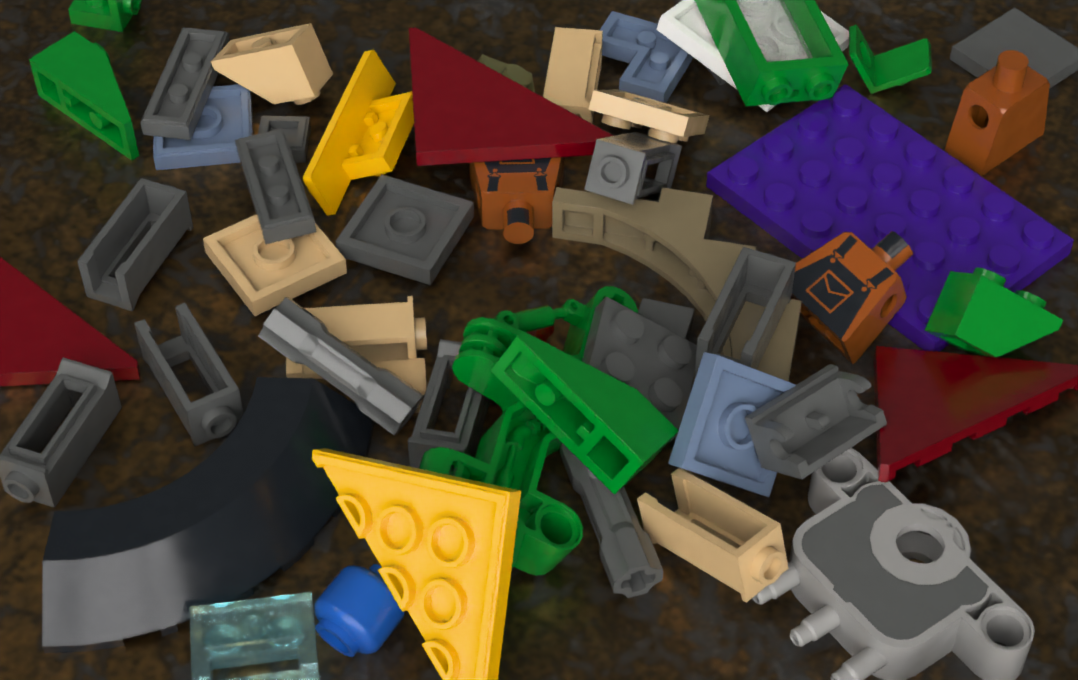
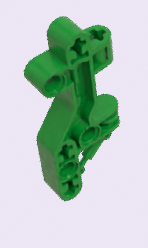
M605 286L599 289L586 305L574 299H568L560 308L552 309L549 305H544L514 313L504 310L499 312L494 319L479 317L469 321L463 332L464 339L461 343L459 354L456 355L452 366L453 373L459 381L497 403L502 409L503 414L482 436L475 458L451 448L436 447L424 452L419 469L521 490L512 568L515 567L528 574L536 576L545 575L557 566L579 545L583 537V526L573 509L536 490L545 457L559 450L560 445L563 443L490 370L520 333L551 327L555 320L561 318L570 323L563 352L582 361L595 307L606 296L638 313L637 306L631 296L614 286ZM452 465L454 466V471H450Z

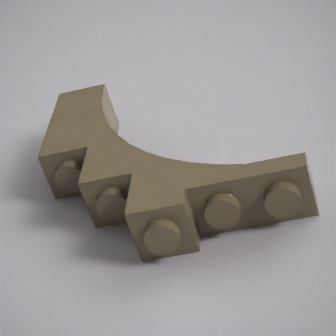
M556 187L552 201V238L603 245L648 266L684 294L700 312L705 321H707L742 248L746 247L756 250V246L709 240L713 195L662 188L659 202L635 199V203L632 205L593 192ZM791 299L790 303H787L757 370L785 381H790L802 301ZM748 301L745 302L721 351L722 355L741 360V352L747 340L750 341L766 307Z

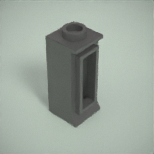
M638 132L599 138L596 140L584 190L633 205L635 199L661 193L662 188L671 189L682 145L658 140ZM659 163L655 179L645 176L648 165Z
M143 178L137 182L77 261L88 298L129 311L135 309L139 295L186 230L191 231L194 228L186 191Z
M742 248L698 337L694 376L697 375L704 352L720 355L757 370L785 307L791 301L796 262L750 248ZM748 301L766 307L750 341L747 340L741 352V360L720 354L745 302Z
M186 303L175 306L181 336L157 345L145 319L134 324L143 360L149 365L188 431L195 447L214 438H220L229 434L235 429L244 412L239 388ZM189 359L211 393L193 402L190 401L170 368Z
M440 339L437 358L412 436L408 439L410 467L419 468L424 452L436 447L451 448L475 457L491 399L468 387L455 433L434 430L447 388L450 389L453 379L452 366L456 355L459 354L462 342ZM453 465L451 466L450 471H454Z
M62 358L56 376L0 454V479L5 492L21 502L30 503L35 501L54 508L57 506L122 408L113 372Z

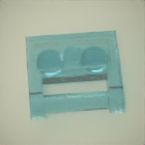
M312 592L189 607L192 680H213L214 669L298 659L299 670L221 680H320Z

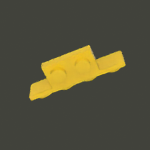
M375 50L364 51L303 175V182L309 193L316 199L327 216L336 214L351 180L369 176L379 177L381 174L385 175L393 171L414 124L412 91L391 96L396 83Z

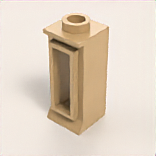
M555 27L543 97L593 124L594 111L588 109L593 90H598L600 71L602 69L603 31Z
M407 296L408 302L304 308L321 320L332 335L368 361L417 358V350H427L425 317H414L413 296ZM286 357L287 378L323 379L306 365L297 364Z
M681 468L671 473L679 508L675 512L658 503L656 498L646 492L637 498L644 531L649 534L652 544L658 543L741 593V598L746 603L765 587L774 583L781 574L789 569L781 524Z

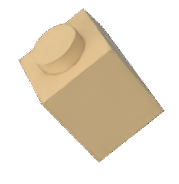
M311 23L232 39L211 61L215 71L272 104L293 101L296 105L308 103L321 94V88L333 75Z

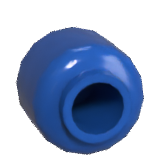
M373 564L369 569L357 565L344 567L314 604L315 615L319 621L315 626V630L331 647L348 657H354L357 652L371 654L378 651L405 615V611H401L378 572V569L382 567L377 564Z

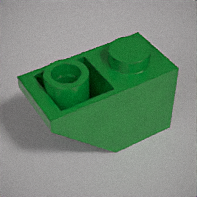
M976 267L973 274L950 271L925 331L964 352L997 358L1058 331L1063 319L1044 309L1047 303L1044 299L1022 290H1016L1014 293L1003 287L1006 282L1004 277L990 270Z

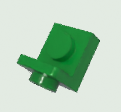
M74 0L68 12L71 24L123 32L132 16L138 14L142 0Z

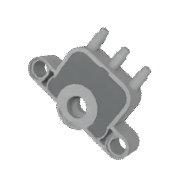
M852 447L811 474L808 502L816 515L806 520L796 529L788 562L789 569L781 574L774 583L765 587L752 598L755 603L762 605L770 599H777L789 590L792 591L800 603L811 613V615L801 621L800 625L790 631L792 642L796 646L803 647L810 641H817L827 633H830L852 656L842 663L841 668L831 674V680H865L871 675L883 680H906L916 676L951 651L982 680H1016L1022 673L1035 633L1033 621L1020 606L969 558L971 553L969 537L959 521L940 508L923 503L912 504L891 482L878 481V470ZM917 531L925 532V533H928V534H930V535L923 534V533H920V532H917ZM909 559L920 560V561H922V562H924V563L913 562V561H910ZM995 642L1002 643V644H1004V645H1006V646L998 645V644L995 643Z

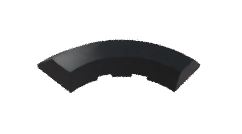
M257 377L250 402L235 429L221 446L187 474L160 489L126 502L86 510L54 511L42 561V647L44 653L88 652L125 646L123 639L161 630L163 637L177 632V624H182L213 610L216 616L254 595V586L270 577L279 568L285 572L299 561L314 545L313 537L323 528L331 516L336 518L342 510L335 499L339 494L323 467L317 468L312 460L313 449L326 448L367 457L375 421L361 412L355 403L314 378Z

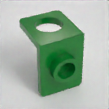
M858 25L849 27L850 58L871 94L894 86L904 85L911 80L929 75L932 72L931 44L927 38L874 56Z

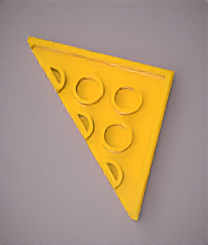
M326 448L313 449V462L317 468L323 467L339 494L335 498L358 538H365L382 567L378 569V572L401 611L409 612L426 641L421 645L442 680H498L521 490Z

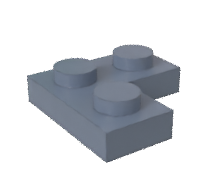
M612 11L600 29L603 31L602 56L630 63L619 80V90L666 103L694 57L656 30L657 23Z

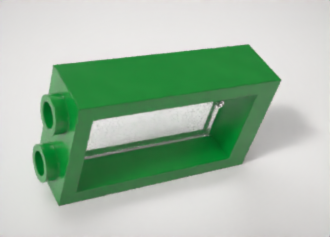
M694 0L746 107L809 100L820 101L833 98L849 64L815 0Z

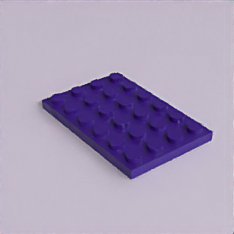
M846 84L836 90L833 98L816 102L707 172V188L802 259L843 232H852L870 249L891 231L901 236L913 251V256L896 270L897 274L901 277L907 298L888 324L922 350L940 352L949 345V343L926 332L925 328L950 271L973 274L976 267L990 270L1004 277L1006 282L1003 287L1015 293L1016 290H1023L1071 253L1074 242L1073 238Z

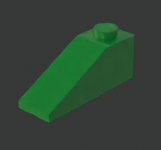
M73 31L29 59L38 96L131 161L139 156L130 114L111 68L109 55L100 44L92 43Z
M524 331L513 340L490 370L614 495L644 469L679 431L637 389Z

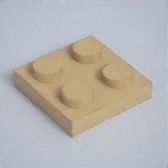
M619 89L593 90L588 109L602 113V123L628 130L631 127L642 128V126L650 127L648 136L670 143H677L678 140L688 142L689 136L705 134L710 116Z
M253 215L203 238L205 253L254 316L278 306L285 297L293 299L347 273L344 256L316 223L317 232L265 244L257 215Z

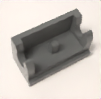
M829 364L747 415L745 420L761 468L804 479L887 425L882 409L872 404L865 405L857 396V393H863L871 388V383L863 376L839 371L837 365Z

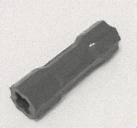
M285 297L274 308L258 337L297 364L306 365L354 400L361 412L393 435H397L408 423L424 398L423 394L388 369L376 367L332 335L321 320L291 298Z
M561 444L560 457L573 490L581 496L600 544V559L613 593L624 594L627 598L648 593L655 584L663 580V568L649 534L639 524L625 488L623 487L614 495L564 444Z

